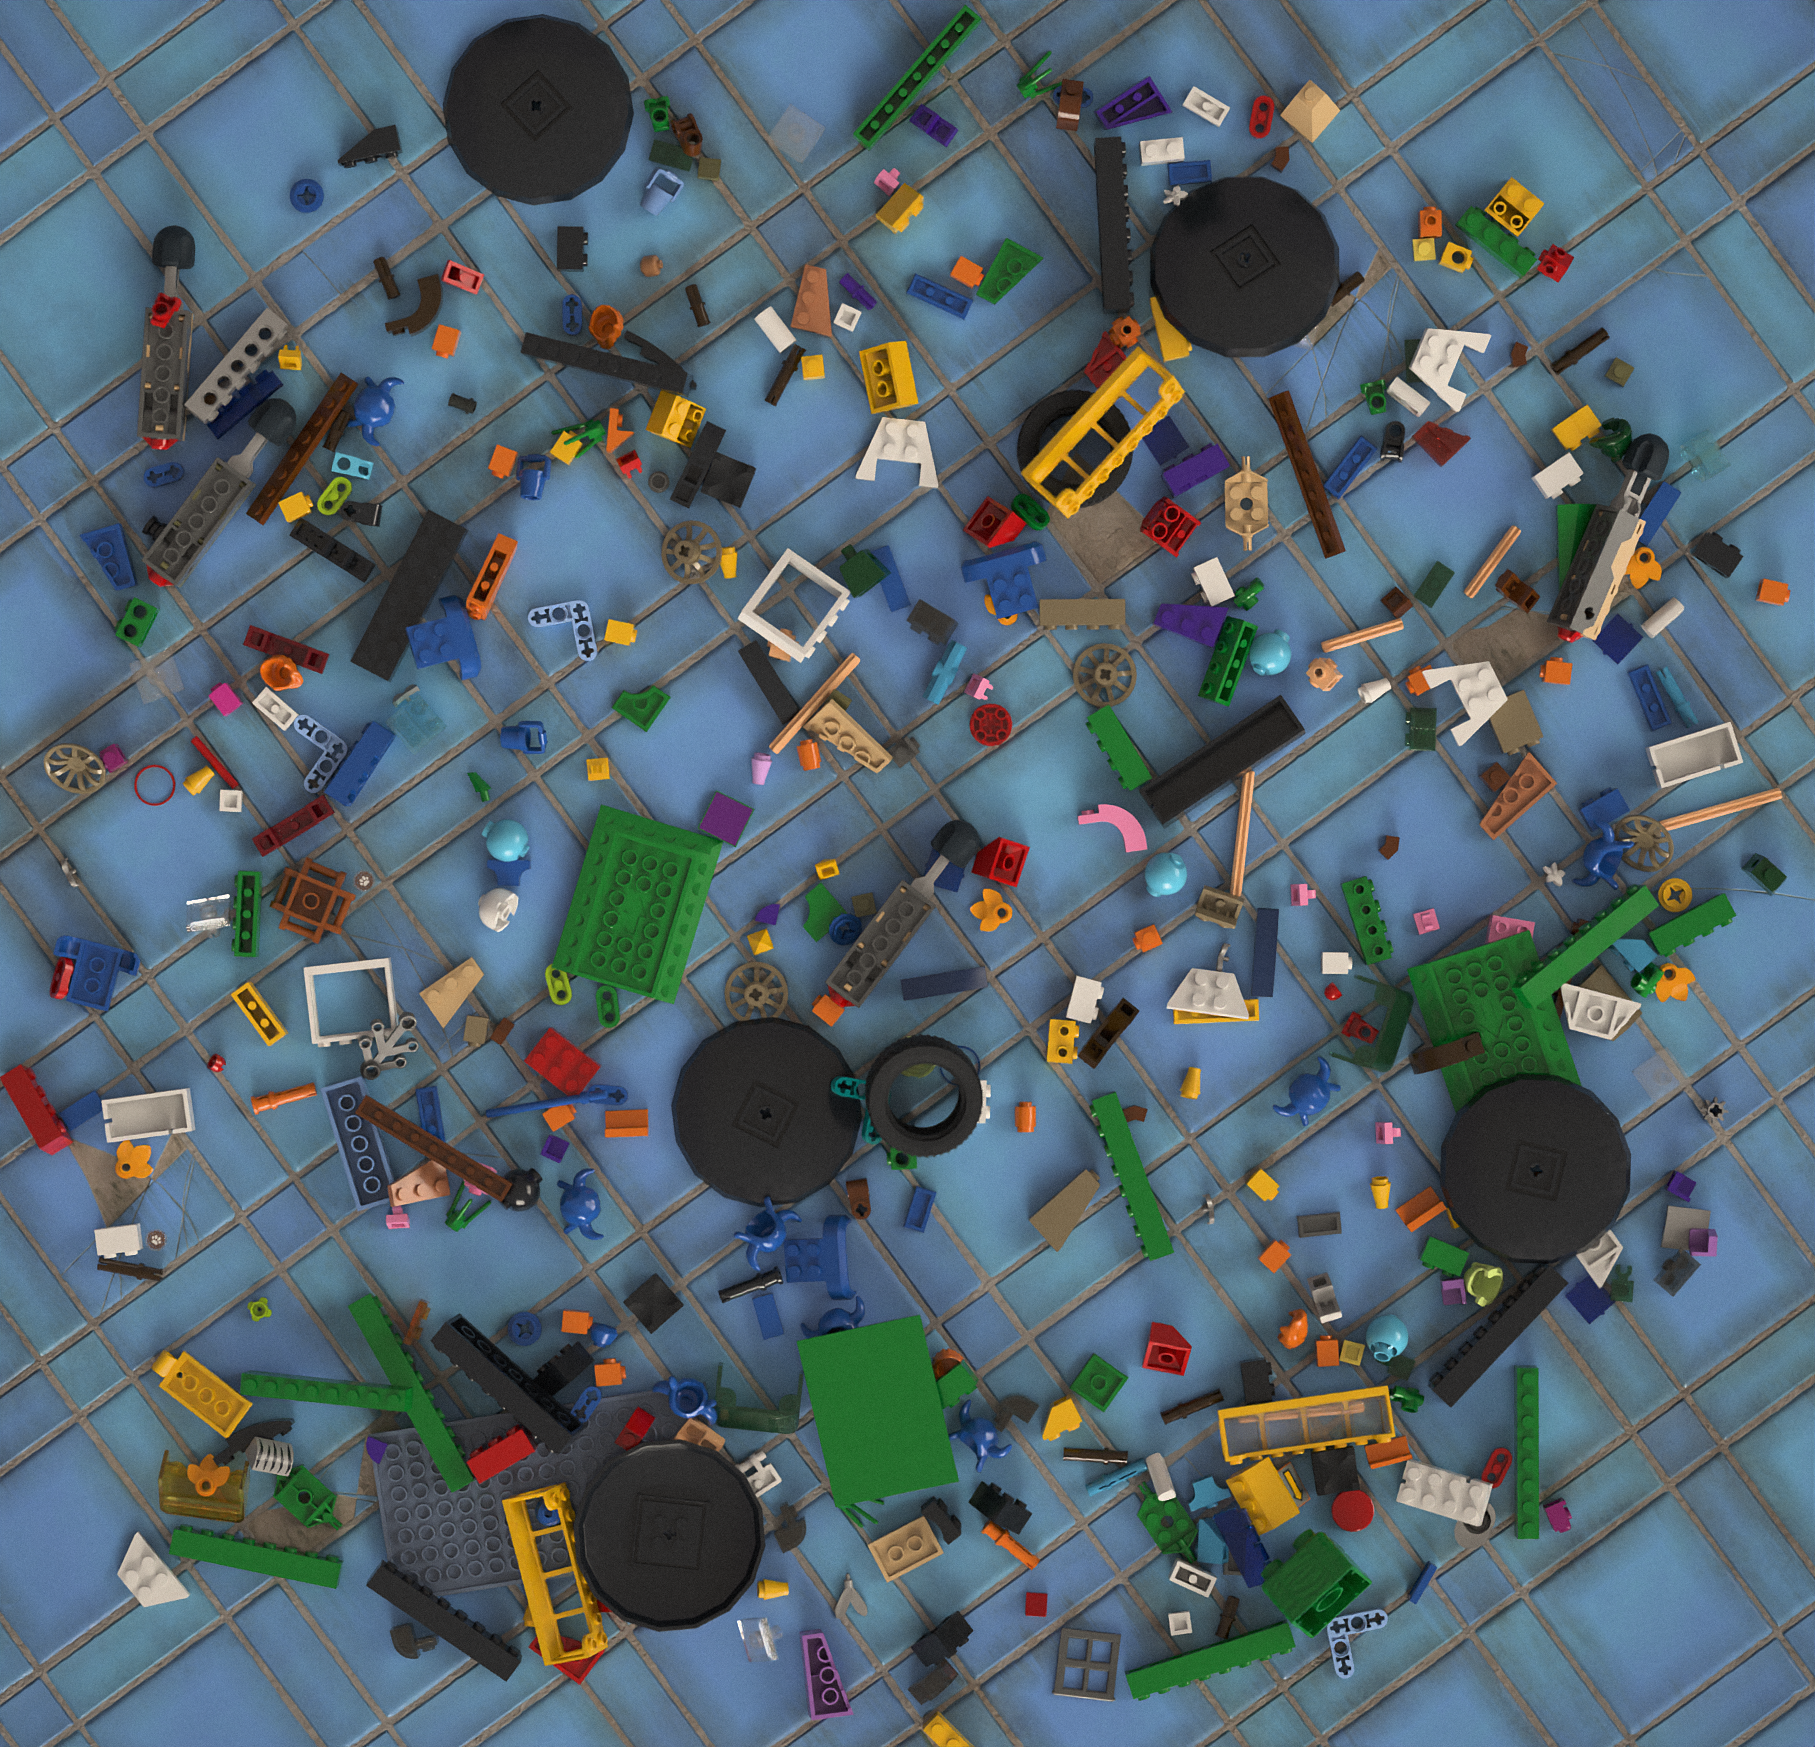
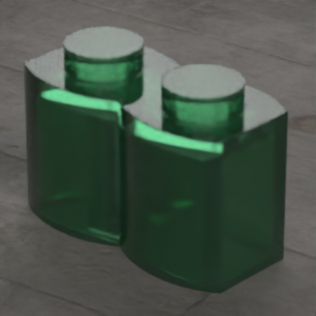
M1411 707L1410 712H1406L1405 725H1409V733H1405L1404 744L1408 746V751H1435L1437 708Z

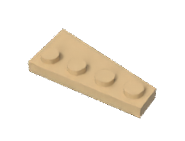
M833 699L824 705L803 726L806 730H812L817 733L818 737L822 740H828L838 746L837 749L843 753L851 754L856 761L876 773L881 771L893 759Z

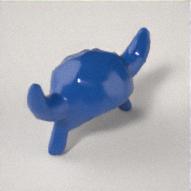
M369 376L366 377L365 383L368 385V388L363 389L355 400L354 415L356 419L348 421L347 426H362V436L370 445H380L374 438L375 428L383 427L391 422L396 406L389 392L396 385H404V381L396 377L386 378L378 386Z
M1594 820V823L1603 832L1602 837L1592 840L1584 849L1583 865L1589 871L1588 876L1582 879H1573V882L1579 886L1590 887L1602 878L1614 890H1617L1618 884L1612 877L1620 864L1623 848L1633 847L1634 842L1615 841L1613 828L1603 820Z
M1321 1056L1317 1057L1320 1063L1318 1073L1316 1075L1309 1073L1300 1074L1289 1087L1291 1102L1284 1107L1273 1105L1276 1113L1284 1117H1291L1299 1113L1302 1125L1308 1126L1309 1120L1307 1115L1317 1114L1326 1107L1330 1099L1331 1090L1340 1091V1085L1327 1082L1331 1069L1328 1062Z
M586 1168L578 1172L574 1177L573 1185L561 1180L557 1182V1186L565 1190L560 1199L561 1214L566 1222L569 1223L563 1230L565 1234L579 1227L581 1234L588 1239L599 1240L604 1237L603 1234L596 1233L591 1225V1222L601 1212L598 1193L592 1188L586 1187V1178L595 1172L594 1169Z
M770 1197L764 1198L766 1210L758 1213L751 1219L745 1228V1233L738 1231L734 1233L735 1238L749 1243L746 1250V1258L751 1267L757 1271L761 1269L757 1262L759 1251H776L786 1238L787 1230L784 1222L789 1219L799 1223L802 1222V1218L795 1211L785 1209L775 1213Z
M856 1296V1309L852 1313L842 1308H834L827 1311L819 1319L818 1330L813 1331L804 1323H801L800 1326L804 1336L811 1338L859 1327L858 1324L865 1315L864 1302L859 1296Z
M670 1376L669 1381L661 1380L653 1386V1393L661 1392L668 1395L669 1407L677 1416L689 1419L702 1415L709 1421L710 1426L716 1423L717 1412L714 1406L717 1403L715 1399H709L708 1391L702 1382L695 1378H681L677 1381L674 1376Z
M967 1400L959 1411L961 1429L948 1434L950 1441L959 1438L976 1454L978 1459L976 1471L981 1473L988 1456L1000 1459L1010 1452L1012 1445L1008 1444L1003 1448H998L999 1440L993 1423L982 1417L971 1419L969 1415L971 1400Z

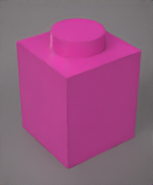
M219 682L210 689L212 693L208 696L223 716H228L244 704L228 683L222 684Z

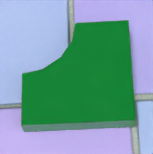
M654 685L649 690L640 694H631L623 690L611 708L647 732L671 697Z
M819 883L805 896L809 903L810 913L803 928L816 942L829 932V924L832 923L834 917L840 916L841 913L848 914L822 883Z

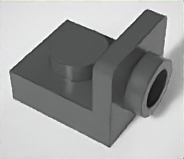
M905 736L887 752L893 757L898 767L901 768L920 753L918 750L920 745L913 736L910 739Z

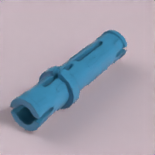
M1668 666L1662 669L1666 677L1661 670L1656 672L1676 707V713L1679 712L1686 728L1692 726L1689 718L1694 725L1698 723L1699 720H1697L1689 706L1691 703L1686 701Z
M1140 1458L1112 1473L1102 1474V1477L1085 1484L1089 1496L1092 1497L1106 1489L1110 1490L1112 1486L1148 1469L1143 1458Z

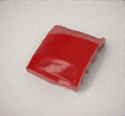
M1164 496L1152 506L1145 516L1140 532L1177 558L1179 550L1194 529L1200 526L1201 522Z

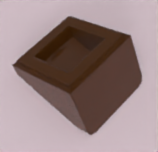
M1397 587L1380 600L1396 619L1403 616L1413 606L1411 601Z

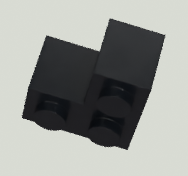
M579 1341L572 1346L568 1343L559 1351L562 1354L558 1357L556 1354L537 1370L538 1375L533 1380L551 1396H554L595 1361Z
M981 1481L968 1503L995 1524L1019 1535L1033 1514L1026 1509L1027 1504L1018 1498L1015 1500L1014 1497L1006 1492L1002 1494L1000 1492L1002 1488L991 1482L989 1485Z
M956 1611L946 1617L935 1629L921 1636L910 1648L925 1667L933 1663L936 1666L945 1657L949 1659L956 1654V1648L969 1641L968 1636L974 1630L960 1612Z

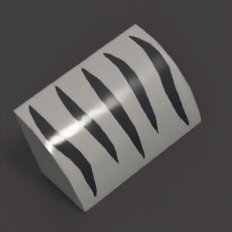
M254 1437L245 1451L251 1470L288 1476L292 1469L294 1452L291 1443Z

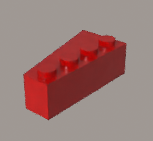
M20 1064L1 1076L0 1080L39 1149L54 1155L74 1141L57 1116L55 1108L47 1100L46 1092L41 1085L37 1084L34 1071L30 1067L27 1068Z

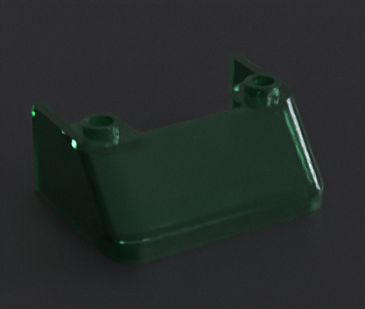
M1355 974V979L1376 985L1374 993L1376 1002L1388 1007L1375 1048L1366 1045L1360 1046L1355 1051L1353 1058L1331 1051L1329 1056L1375 1071L1388 1072L1392 1069L1413 1007V996L1408 991Z
M719 1362L715 1393L717 1404L714 1406L717 1412L716 1424L718 1426L781 1434H792L797 1430L804 1371L800 1370L797 1395H784L779 1401L778 1410L736 1406L735 1392L730 1388L721 1387L724 1363Z

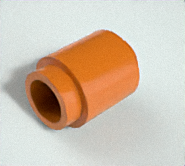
M812 739L800 741V746H796L800 766H803L804 771L820 768L819 762H821L818 743H813Z
M1019 1102V1106H1015V1127H1017V1132H1034V1127H1036V1106H1032V1102Z

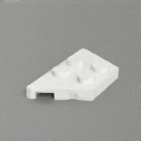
M1192 968L1167 1003V1009L1241 1019L1249 1018L1248 1010L1233 973Z
M1566 983L1560 987L1568 1028L1609 1040L1614 1038L1621 1027L1641 1007V1003Z
M1609 1230L1586 1252L1576 1255L1599 1288L1603 1286L1623 1246L1613 1232Z
M138 1531L134 1535L117 1573L120 1579L143 1607L190 1596L191 1594Z

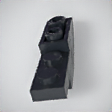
M709 421L706 422L670 500L690 508L726 429Z
M280 1418L247 1426L226 1438L225 1440L229 1447L216 1455L213 1460L217 1466L222 1462L226 1465L235 1459L233 1455L239 1450L244 1453L254 1437L274 1440V1437L279 1433L284 1436L292 1430L291 1425L295 1421L293 1418Z

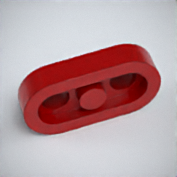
M1259 96L1253 103L1249 133L1256 139L1265 138L1271 129L1275 105L1268 96ZM1265 104L1267 110L1261 111L1259 106ZM1257 125H1261L1263 127V131L1258 132L1256 131L1255 127Z
M60 957L57 961L50 985L51 998L61 1000L64 996H67L69 980L75 968L71 958Z
M1504 1447L1495 1448L1484 1466L1481 1480L1492 1483V1489L1501 1485L1512 1463V1455L1509 1450ZM1499 1454L1504 1455L1503 1461L1497 1460ZM1490 1473L1495 1474L1494 1480H1488Z

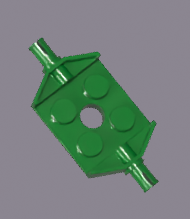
M304 1464L293 1467L288 1476L277 1475L276 1478L278 1480L273 1497L307 1528L324 1522L327 1524L328 1522L337 1531L343 1525L333 1514L338 1495L333 1494L304 1467ZM302 1491L308 1492L310 1494V1501L307 1503L301 1502L299 1500V1493Z
M1143 1481L1142 1485L1139 1484L1138 1487L1145 1499L1136 1514L1137 1517L1141 1520L1163 1554L1182 1553L1190 1564L1193 1563V1560L1196 1561L1197 1558L1190 1549V1546L1198 1532L1195 1524L1176 1497L1161 1501L1158 1499L1157 1493L1151 1491L1146 1482ZM1164 1516H1171L1173 1518V1523L1170 1527H1164L1161 1524V1519Z

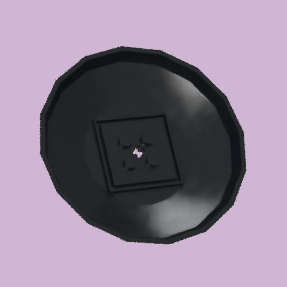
M545 14L506 19L474 38L451 69L443 101L448 143L466 173L497 197L533 206L571 200L603 181L625 151L634 116L629 78L610 46L580 23ZM534 101L536 103L541 102V110L532 111L533 106L531 103Z
M1263 176L1224 177L1191 190L1188 196L1180 201L1179 206H1174L1164 216L1150 249V286L1164 318L1191 344L1224 357H1265L1299 343L1326 317L1339 286V246L1325 215L1297 189ZM1241 255L1245 257L1250 256L1249 263L1245 261L1241 263Z
M776 1017L736 1021L704 1039L680 1071L671 1104L676 1143L694 1175L724 1198L757 1207H766L764 1204L765 1197H770L773 1206L797 1203L829 1185L853 1154L862 1121L860 1099L835 1094L831 1089V1082L837 1076L855 1078L840 1050L810 1026ZM843 1082L841 1084L838 1083V1088L850 1089L851 1087ZM857 1086L856 1091H857V1094L859 1095V1089H858V1086ZM766 1108H769L772 1117L763 1119V1114L760 1113L761 1109L766 1110Z
M1518 1074L1485 1086L1456 1113L1441 1146L1440 1186L1453 1220L1478 1247L1513 1263L1553 1264L1586 1252L1615 1225L1630 1192L1631 1152L1618 1118L1591 1090L1558 1075ZM1538 1164L1542 1174L1538 1173L1537 1176H1533L1530 1168Z
M681 1439L643 1442L610 1459L585 1488L574 1522L576 1562L593 1596L621 1620L657 1632L696 1629L729 1612L754 1583L765 1549L763 1510L745 1474L716 1450ZM668 1527H672L673 1532H676V1535H673L671 1539H667V1535L664 1534Z

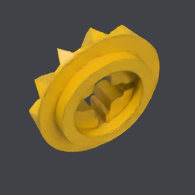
M1679 878L1666 880L1659 887L1658 899L1660 905L1670 912L1685 910L1692 900V890L1689 884ZM1670 888L1674 891L1683 890L1678 895L1680 903L1675 899L1667 900L1672 895Z

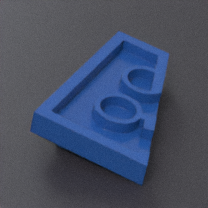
M121 523L80 535L116 591L138 585Z

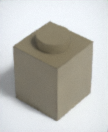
M467 1015L463 1041H468L469 1046L480 1047L481 1043L485 1044L490 1018Z

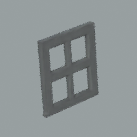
M1062 1627L1055 1687L1052 1694L1110 1702L1115 1701L1114 1690L1121 1634ZM1069 1637L1087 1640L1085 1660L1067 1658ZM1093 1640L1112 1642L1109 1663L1091 1661ZM1065 1667L1084 1669L1082 1689L1063 1687ZM1090 1670L1108 1672L1106 1692L1087 1690Z

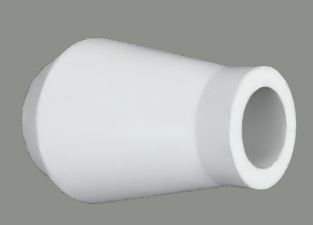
M1387 678L1364 683L1358 688V694L1363 703H1372L1386 691L1390 690L1391 685Z

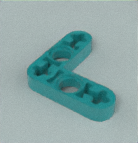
M837 1076L831 1082V1089L835 1094L865 1100V1093L858 1095L856 1088L861 1083L865 1085L866 1080ZM843 1082L851 1087L850 1089L838 1088V1083L841 1084ZM890 1089L889 1098H888V1102H889V1103H890V1098H891V1089ZM866 1107L861 1136L866 1143L876 1145L882 1138L876 1132L874 1126L870 1125L871 1120ZM869 1132H875L876 1136L871 1138L868 1134Z

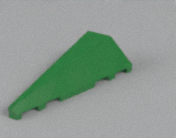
M1562 504L1555 506L1558 548L1556 549L1558 591L1561 589L1596 504Z

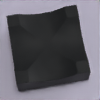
M716 452L700 492L741 508L756 468Z
M656 1273L623 1301L650 1334L684 1306Z
M1353 1446L1310 1452L1316 1494L1318 1496L1360 1490Z
M933 1496L921 1506V1513L925 1518L938 1525L942 1531L944 1541L949 1545L961 1535V1522L954 1514L952 1516L948 1514V1507L941 1498L937 1500Z

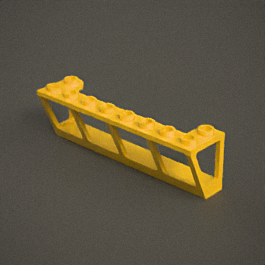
M1137 346L1021 472L1022 476L1065 517L1069 518L1079 510L1080 505L1086 499L1093 495L1098 485L1107 480L1109 473L1115 467L1121 465L1124 457L1138 446L1139 441L1152 431L1157 421L1166 416L1168 409L1180 401L1185 391L1170 372ZM1147 367H1150L1164 380L1158 391L1162 398L1149 412L1126 393V390ZM1120 397H1123L1144 417L1118 444L1097 425V421ZM1090 429H1094L1114 447V450L1089 476L1068 457V453ZM1064 460L1085 481L1075 492L1067 488L1055 498L1040 483Z
M563 1482L512 1495L502 1500L544 1665L548 1666L589 1658L608 1647V1638L606 1633H604L602 1615L598 1610L597 1598L593 1596L576 1562L574 1538L575 1511L571 1506L570 1492L566 1483ZM543 1496L548 1510L558 1509L561 1524L534 1531L525 1499ZM563 1530L572 1565L544 1572L535 1537ZM574 1571L583 1607L555 1613L546 1578ZM584 1612L589 1633L585 1634L582 1638V1648L565 1652L557 1619Z

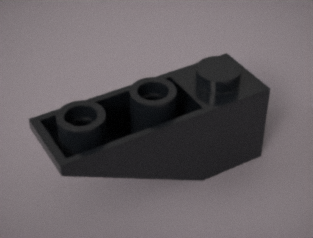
M391 125L374 129L337 160L338 164L344 166V168H352L357 166L356 163L365 161V164L377 162V158L386 157V159L399 157L398 154L403 153L397 126Z

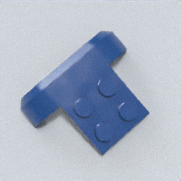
M1033 541L993 554L964 560L960 568L965 583L986 578L997 619L1039 608L1027 566L1047 560L1043 544Z
M455 594L439 598L440 607L443 608L446 617L405 628L416 669L458 659L461 681L475 678L481 671V660L465 604Z
M67 935L57 939L53 953L56 956L76 959L66 1001L107 1012L110 1008L119 971L137 976L141 962L137 953Z
M846 1214L827 1216L823 1225V1238L784 1240L787 1283L826 1281L827 1291L832 1300L853 1299L856 1291H853L849 1284L846 1248V1228L851 1223V1219Z

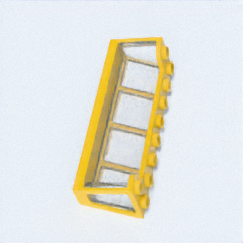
M1387 1385L1217 1410L1223 1460L1225 1462L1229 1461L1230 1465L1243 1463L1242 1459L1250 1457V1461L1263 1459L1262 1455L1271 1454V1458L1284 1456L1283 1452L1292 1451V1455L1305 1453L1304 1449L1313 1448V1452L1326 1450L1325 1446L1334 1445V1449L1347 1447V1443L1355 1442V1446L1368 1444V1440L1371 1439L1376 1440L1378 1443L1391 1442L1392 1437H1396Z

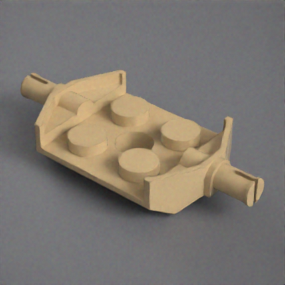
M1245 456L1241 457L1242 469L1240 472L1225 480V528L1242 536L1243 551H1247V542L1248 551H1252L1253 535L1269 527L1268 479L1252 472L1250 469V456L1246 457V464ZM1244 498L1250 499L1252 502L1251 509L1243 510L1240 506L1241 500Z

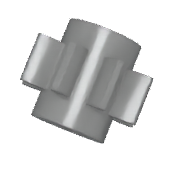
M1717 1097L1713 1098V1102L1705 1099L1704 1101L1707 1105L1705 1108H1700V1110L1706 1113L1703 1119L1706 1120L1711 1117V1123L1715 1124L1718 1118L1724 1121L1722 1115L1728 1113V1110L1723 1108L1726 1102L1721 1101L1717 1103ZM1715 1105L1716 1108H1719V1112H1715L1713 1116L1710 1108H1714Z

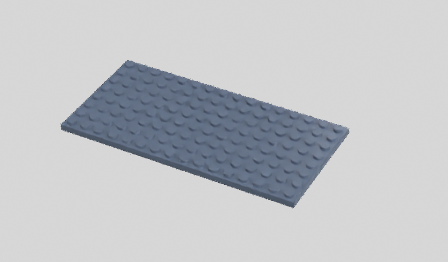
M652 1390L603 1397L589 1419L583 1423L586 1426L585 1429L560 1454L557 1455L550 1452L540 1439L533 1437L538 1445L535 1452L479 1484L476 1479L454 1493H451L415 1427L370 1433L368 1436L388 1443L380 1464L372 1460L387 1559L394 1563L403 1574L408 1573L413 1576L416 1583L429 1587L437 1597L522 1584L523 1580L502 1500L512 1495L565 1482L570 1492V1502L572 1509L575 1511L576 1518L585 1488L610 1459L626 1452L625 1449L614 1442L638 1406L656 1417L639 1444L643 1442L672 1440L688 1419L674 1414L669 1407L668 1395L661 1392L653 1393ZM576 1402L561 1405L571 1413ZM585 1405L580 1410H575L577 1418L581 1416L586 1417L584 1411L587 1407ZM510 1412L444 1422L447 1427L451 1426L456 1435L453 1439L457 1446L461 1444L466 1453V1456H464L466 1462L470 1457L471 1451L481 1445L483 1448L487 1447V1443L498 1435H501V1437L506 1436L508 1429L519 1424L514 1420ZM696 1416L698 1420L713 1430V1425L710 1426L709 1421L704 1416ZM543 1496L525 1499L534 1531L552 1527L541 1524L535 1516L536 1504ZM668 1527V1530L664 1531L667 1539H671L673 1535H676L672 1527ZM563 1530L535 1537L544 1572L572 1565ZM574 1571L548 1577L546 1580L573 1576Z

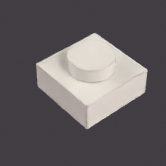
M842 303L833 323L853 332L862 312Z
M220 790L219 811L242 812L243 791Z
M1189 1610L1168 1613L1171 1636L1192 1633Z

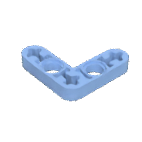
M575 600L532 609L529 612L528 621L536 628L572 621L579 657L585 661H592L596 658L598 654L590 609L585 601ZM577 604L586 608L582 615L583 618L588 617V621L575 622V619H579V614L577 612L574 613ZM556 608L564 610L565 616L563 619L556 620L553 617V611ZM549 609L551 622L547 623L548 618L541 619L540 624L532 621L535 612H539L540 615H546L545 610ZM583 624L587 625L590 629L589 634L585 637L578 634V628ZM592 638V642H588L590 649H594V652L590 654L591 657L587 658L585 654H582V651L585 650V644H580L579 640Z
M299 715L294 721L295 730L324 750V753L304 780V787L308 792L318 793L324 788L348 754L349 747L344 740L310 716ZM308 719L307 724L312 728L314 724L318 726L313 730L311 737L308 735L311 732L307 728L300 729V720ZM320 730L325 731L327 734V739L323 743H319L315 738L316 733ZM342 743V749L344 750V752L337 753L335 758L339 760L336 763L332 758L327 757L326 755L328 753H330V755H333V753L335 752V748H333L334 745H340ZM324 760H329L332 763L330 772L326 773L321 770L320 765ZM317 770L321 775L326 776L325 780H323V778L320 777V779L317 782L319 787H314L311 789V784L309 783V780L316 779L318 775L314 774V772Z
M1373 1608L1338 1615L1326 1626L1334 1669L1339 1677L1343 1679L1349 1678L1354 1673V1663L1348 1635L1384 1627L1387 1624L1388 1617L1383 1609ZM1375 1613L1384 1616V1618L1380 1619L1381 1623L1377 1624L1375 1620L1369 1621L1370 1626H1367V1620L1364 1615L1368 1614L1369 1619L1374 1618ZM1354 1617H1361L1363 1624L1359 1628H1354L1351 1625V1620ZM1347 1618L1350 1630H1346L1345 1626L1339 1627L1338 1632L1330 1629L1334 1621H1337L1338 1624H1345L1343 1619ZM1337 1642H1344L1346 1644V1650L1343 1653H1337L1334 1650ZM1348 1655L1349 1658L1344 1659L1346 1665L1350 1666V1668L1344 1674L1342 1670H1339L1342 1667L1341 1660L1338 1659L1336 1661V1657L1343 1658Z

